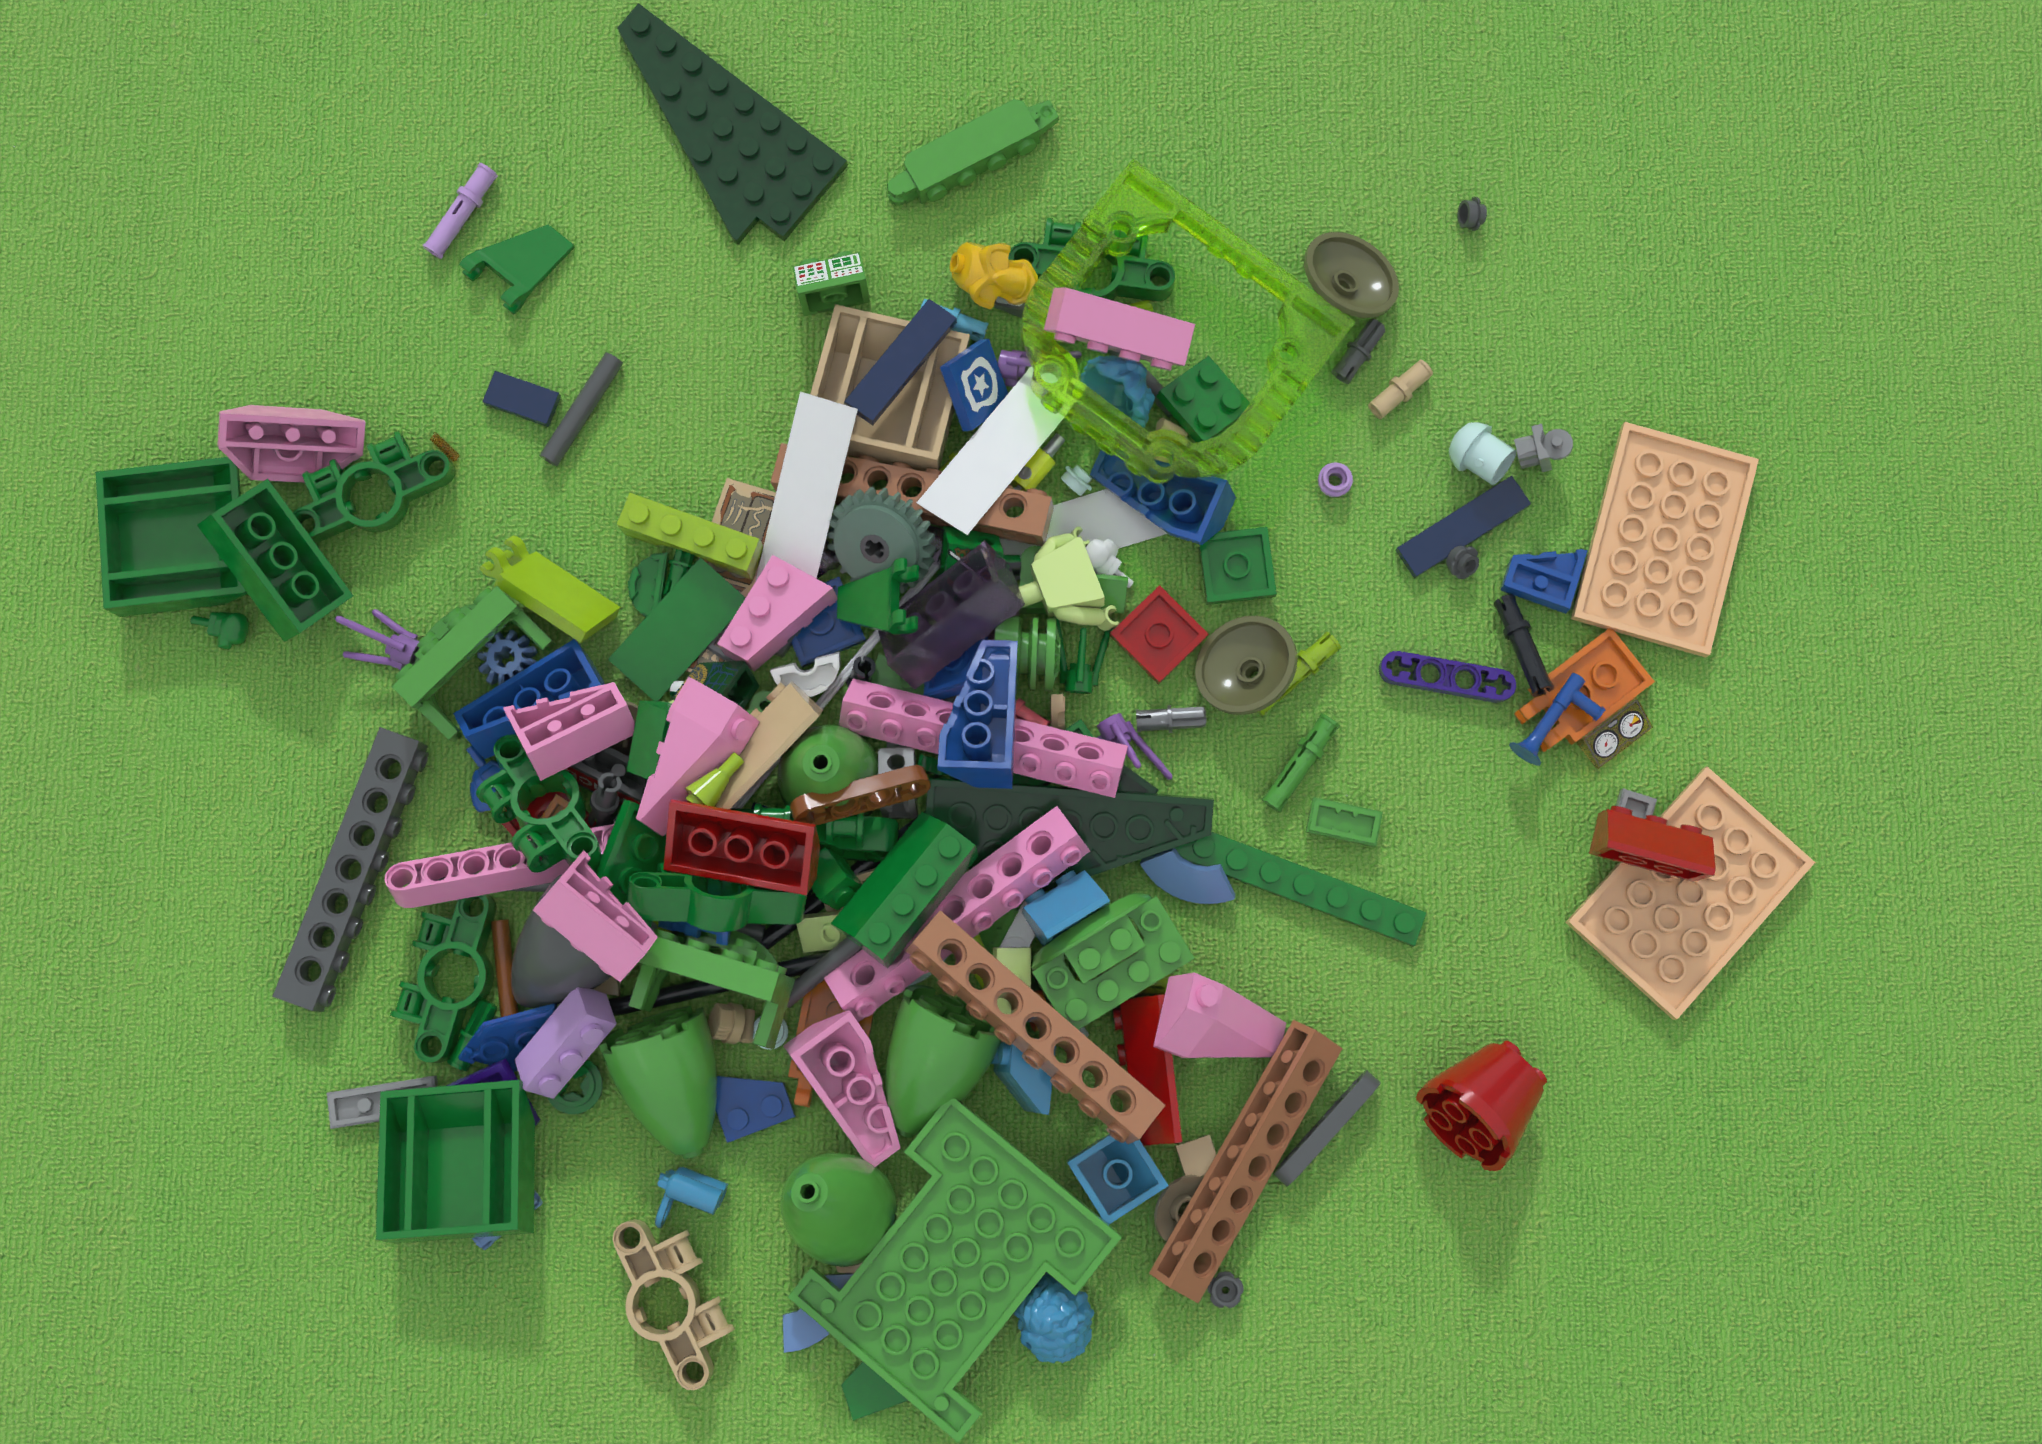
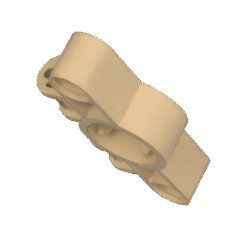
M636 1219L624 1222L615 1229L612 1240L632 1283L626 1298L628 1321L640 1336L660 1343L681 1387L693 1391L700 1389L710 1380L714 1370L712 1359L705 1345L735 1330L733 1324H728L719 1306L721 1302L719 1296L700 1305L699 1289L686 1271L700 1265L703 1261L701 1258L696 1257L687 1238L690 1235L688 1229L657 1244L650 1228L645 1222ZM628 1227H633L640 1233V1242L636 1247H631L624 1241V1232ZM661 1277L671 1278L679 1283L681 1287L678 1289L685 1300L688 1299L689 1303L687 1316L683 1323L680 1324L677 1321L667 1326L668 1330L656 1329L647 1324L644 1308H639L638 1305L640 1292L644 1285L647 1288L662 1280ZM689 1362H697L703 1367L704 1375L701 1380L689 1378L686 1372Z

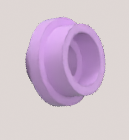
M1337 462L1325 465L1318 475L1319 488L1330 497L1345 495L1353 483V476L1349 468ZM1329 477H1339L1341 484L1333 486L1329 482Z

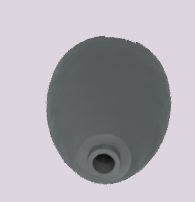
M559 875L554 879V881L549 885L546 891L539 898L536 905L540 902V900L546 895V893L552 888V886L557 882V880L562 875ZM533 910L531 911L518 938L511 968V991L517 1003L533 1009L554 1003L558 1005L574 989L578 987L594 989L611 977V975L604 973L599 965L584 952L575 949L567 938L556 929L546 925L539 915Z

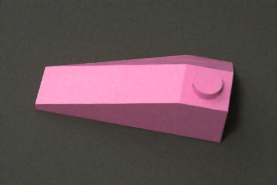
M688 677L669 708L666 718L670 722L664 742L659 741L656 751L657 754H660L655 774L648 777L636 816L638 821L661 836L667 833L670 800L687 802L685 798L689 794L685 788L712 770L718 769L733 752L739 756L759 724V721L741 706Z
M1197 973L1170 976L1153 1047L1181 1058H1271L1284 1037L1286 1022L1227 986Z
M850 1010L812 1024L783 1045L864 1160L876 1167L901 1148L882 1087V1079L873 1055L874 1051L871 1040Z

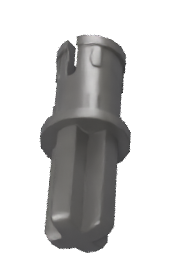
M1167 705V709H1136L1137 732L1169 730V733H1172V729L1203 728L1206 726V711L1204 707L1171 708V705Z

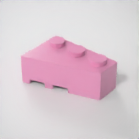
M614 682L570 692L569 698L549 702L547 697L536 700L537 705L516 709L514 705L503 707L540 781L633 736L634 719Z
M583 850L534 907L533 911L540 916L546 925L556 929L567 938L575 949L584 952L596 962L604 973L613 976L617 981L621 982L645 956L658 937L629 902L622 905L609 890L613 886L612 882L606 876L600 879L587 864L591 858Z

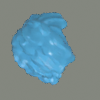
M1115 355L1098 356L1087 361V366L1084 367L1085 372L1081 373L1080 376L1082 388L1086 390L1083 394V402L1085 404L1082 407V411L1088 413L1086 419L1090 422L1089 426L1092 431L1109 438H1118L1120 436L1129 438L1131 434H1137L1139 430L1145 428L1149 419L1148 414L1155 399L1151 388H1148L1146 384L1147 369L1141 363L1122 359Z
M1047 1272L1013 1313L1019 1318L1017 1327L1021 1331V1343L1030 1349L1040 1362L1048 1361L1055 1363L1059 1361L1064 1363L1085 1352V1347L1092 1337V1329L1090 1327L1094 1310L1090 1307L1087 1293H1080L1079 1291L1075 1296Z

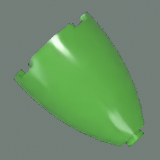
M826 724L807 729L784 752L779 762L777 782L785 806L790 805L794 799L810 792L818 794L834 793L847 787L852 781L878 775V754L862 735L846 727ZM849 800L842 801L838 803L836 806L844 805ZM874 810L865 812V816L871 815Z
M910 985L907 987L894 1020L886 1057V1101L891 1111L896 1133L908 1138L918 1135L940 1106L953 1098L962 1102L983 1077L1002 1043L994 1033L995 1028L986 1020L981 1021L973 1017L966 1009L967 1004L958 996L957 999L944 994H938L937 996L934 995L936 990L933 987L925 985Z
M691 1006L679 1007L644 1017L642 1022L628 1027L626 1033L623 1032L622 1028L612 1031L599 1045L607 1069L630 1111L661 1145L674 1155H682L683 1159L693 1158L704 1152L703 1147L709 1143L717 1104L716 1058L712 1035L703 1007L696 1009L697 1012H693Z
M825 1153L805 1160L791 1172L782 1189L780 1208L783 1223L788 1234L803 1252L827 1265L849 1267L863 1263L894 1223L895 1212L897 1213V1200L892 1184L878 1167H874L866 1160L855 1155Z

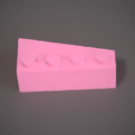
M1063 287L1053 289L1044 330L1055 333L1054 340L1075 344L1076 340L1087 343V349L1101 353H1107L1108 350L1119 353V358L1139 362L1141 359L1151 362L1150 366L1171 371L1172 365L1185 366L1195 324Z

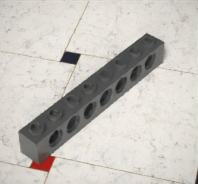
M379 727L272 997L316 1012H324L325 1007H329L333 1002L336 994L335 981L338 974L345 970L349 962L350 954L347 952L352 939H356L362 929L363 919H360L365 905H370L375 896L376 886L374 882L378 872H382L388 863L389 852H387L391 839H395L401 830L403 820L400 817L404 806L409 805L414 797L416 787L413 784L417 773L422 772L427 764L429 754L426 752L428 748L426 744ZM399 762L401 765L399 776L395 779H389V767L393 763ZM386 795L388 805L384 811L377 813L375 802L380 796ZM372 828L375 838L370 845L364 846L361 840L362 834L367 829ZM358 861L361 864V873L356 879L351 880L348 874L349 867ZM345 895L348 899V906L344 912L338 913L335 909V902L340 896ZM331 928L335 938L330 946L325 947L322 943V935L327 929ZM317 962L321 967V974L317 980L312 981L308 971L310 966Z

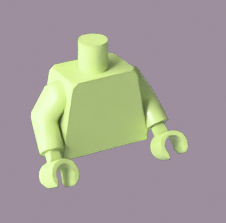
M1076 527L1071 533L1049 537L1035 554L1034 562L1031 564V574L1034 581L1016 588L1022 607L1042 601L1049 617L1055 616L1060 621L1098 626L1104 631L1119 625V621L1114 622L1108 616L1117 611L1115 606L1110 605L1103 610L1100 609V607L1104 606L1105 596L1085 548L1090 541H1083L1081 536L1078 537L1083 529Z

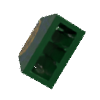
M745 661L699 663L688 675V677L728 698L743 709L760 686ZM686 680L674 681L670 687V697L672 700H675Z

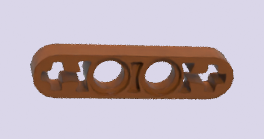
M912 765L852 781L847 787L834 793L818 794L810 792L803 794L791 802L790 810L794 821L820 825L921 797L927 793L931 784L924 767ZM849 800L844 805L836 806L838 803L842 801Z

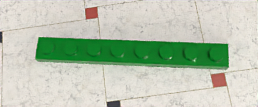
M1211 832L1210 836L1175 847L1181 857L1193 864L1202 866L1221 864L1226 876L1412 947L1416 945L1427 914L1424 911Z

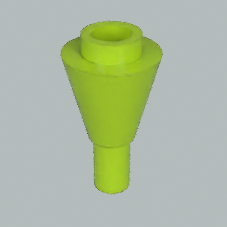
M733 752L718 769L712 770L685 788L689 794L685 798L686 801L715 807L729 782V778L744 763L743 759Z

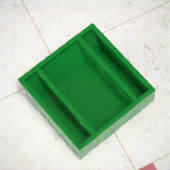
M228 457L95 472L103 609L119 617L221 606L248 594L197 526L209 515L241 496L239 468Z
M521 1080L380 1091L376 1240L396 1244L534 1233L535 1120Z

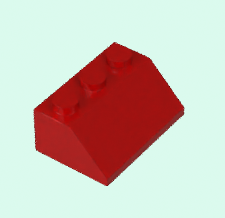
M1611 806L1610 810L1606 809L1598 813L1589 854L1691 882L1715 875L1716 864L1713 837L1703 835L1701 828L1684 824L1680 828L1667 825V819L1653 815H1646L1645 819L1632 816V810L1620 806Z

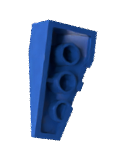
M1107 445L1102 446L1090 473L1094 480L1170 536L1203 545L1224 527L1236 499L1229 482L1225 479Z
M981 641L966 674V680L959 696H956L952 712L947 723H944L939 735L938 770L976 788L1012 789L1018 641Z

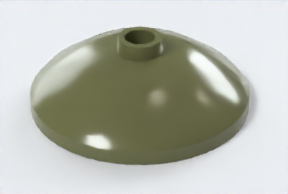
M1328 232L1316 237L1308 246L1304 255V269L1308 281L1316 294L1335 310L1353 317L1374 318L1386 313L1396 302L1399 293L1397 275L1387 258L1367 241L1348 233Z
M1262 616L1236 618L1215 630L1203 644L1195 667L1197 686L1209 704L1224 713L1246 715L1261 711L1275 703L1289 688L1297 669V649L1290 634L1278 622ZM1254 672H1258V674L1255 677L1250 679L1251 675Z

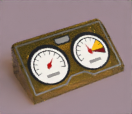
M1635 697L1576 743L1596 769H1599L1647 733L1653 726L1641 703Z

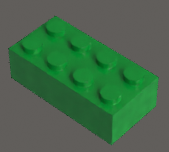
M268 479L218 509L197 525L284 642L298 635L354 596Z

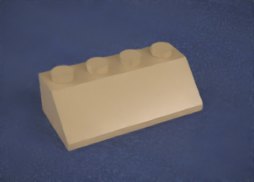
M793 681L787 686L780 682L766 697L771 703L762 712L757 708L752 711L751 715L759 721V724L739 755L744 763L729 778V782L715 807L730 810L821 715L823 710Z

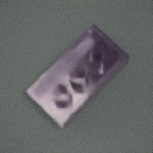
M984 540L901 605L899 609L906 610V618L918 617V630L910 634H892L878 630L888 666L913 689H917L924 682L930 681L937 672L950 662L960 658L976 642L986 638L993 629L1006 619L1016 615L1019 609L1025 605L1011 566Z

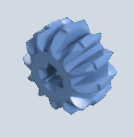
M509 630L506 638L501 632H498L494 636L496 642L492 643L489 641L485 645L488 648L487 652L477 653V657L480 660L486 661L478 667L479 672L488 674L486 681L489 684L493 685L498 682V685L536 663L537 661L531 658L538 651L534 646H528L530 639L527 636L523 635L518 638L514 630ZM511 654L514 657V661L507 662L505 666L502 660L508 659Z

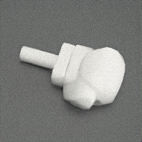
M1109 538L1104 541L1093 539L1085 547L1096 574L1128 577L1118 569L1122 561L1116 558L1118 546ZM1128 577L1127 587L1130 588L1134 581Z

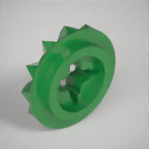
M587 1059L572 1077L577 1079L585 1075L587 1076L580 1085L584 1097L577 1092L566 1093L563 1096V1093L567 1091L566 1088L570 1085L568 1082L554 1099L547 1097L551 1105L566 1114H580L593 1108L602 1096L603 1078L598 1070V1066Z

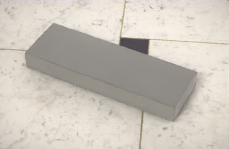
M437 1076L328 1092L327 1102L330 1129L379 1122L380 1091L438 1087Z

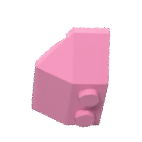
M248 405L219 411L217 446L250 480L264 481L268 479L269 481L305 483L302 473L306 471L313 473L329 466L330 461L333 459L337 460L343 470L353 460L356 461L362 457L366 422L362 419L322 409Z

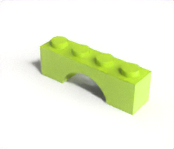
M629 493L617 522V526L627 536L655 546L664 545L688 552L714 564L722 570L753 580L760 563L763 544L760 539Z

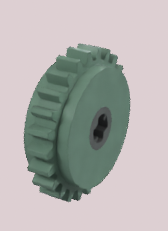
M870 487L865 493L859 489L853 496L848 495L834 509V515L830 521L831 528L827 533V537L833 540L828 545V549L835 550L836 555L832 560L833 562H840L842 566L840 572H847L851 576L850 582L888 569L894 560L898 558H906L907 567L919 565V579L914 582L900 583V593H904L909 586L914 588L929 572L928 569L934 562L931 556L936 551V547L930 544L935 538V534L927 533V528L931 523L930 521L922 520L920 517L923 513L922 509L915 510L912 507L913 501L911 499L906 502L901 500V493L899 492L894 496L888 495L887 488H883L877 494L874 487Z

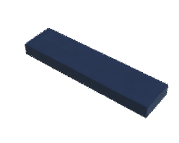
M928 299L846 398L844 404L858 409L857 415L873 426L956 325L957 318Z
M1510 476L1400 545L1395 551L1415 579L1447 559L1449 553L1455 547H1466L1529 507L1531 502L1513 476Z

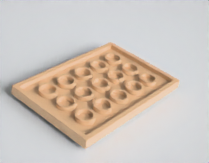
M1624 422L1618 435L1571 619L1603 629L1610 628L1617 633L1705 658L1708 657L1711 653L1759 459Z
M1704 767L1660 817L1667 819V825L1680 828L1682 824L1701 828L1703 835L1713 837L1716 864L1715 875L1691 882L1619 862L1565 922L1672 1020H1677L1815 864V861L1709 767Z

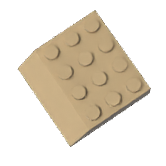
M835 304L810 395L845 405L844 401L910 321ZM951 330L873 426L856 414L847 455L857 458L860 455H867L876 458L879 463L892 465V462H902L910 465L914 470L924 472L928 468L939 470L955 411L940 366L968 348L970 334Z

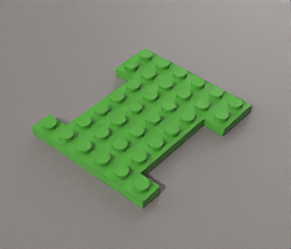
M953 1098L940 1106L904 1151L905 1154L932 1175L931 1178L843 1288L839 1289L813 1266L789 1294L788 1298L959 1443L983 1411L955 1387L1046 1272L1076 1296L1119 1242L1122 1235L966 1105Z

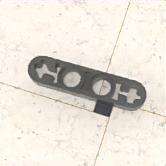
M1365 1070L1285 1157L1273 1174L1286 1187L1289 1186L1367 1101L1381 1082L1368 1070Z

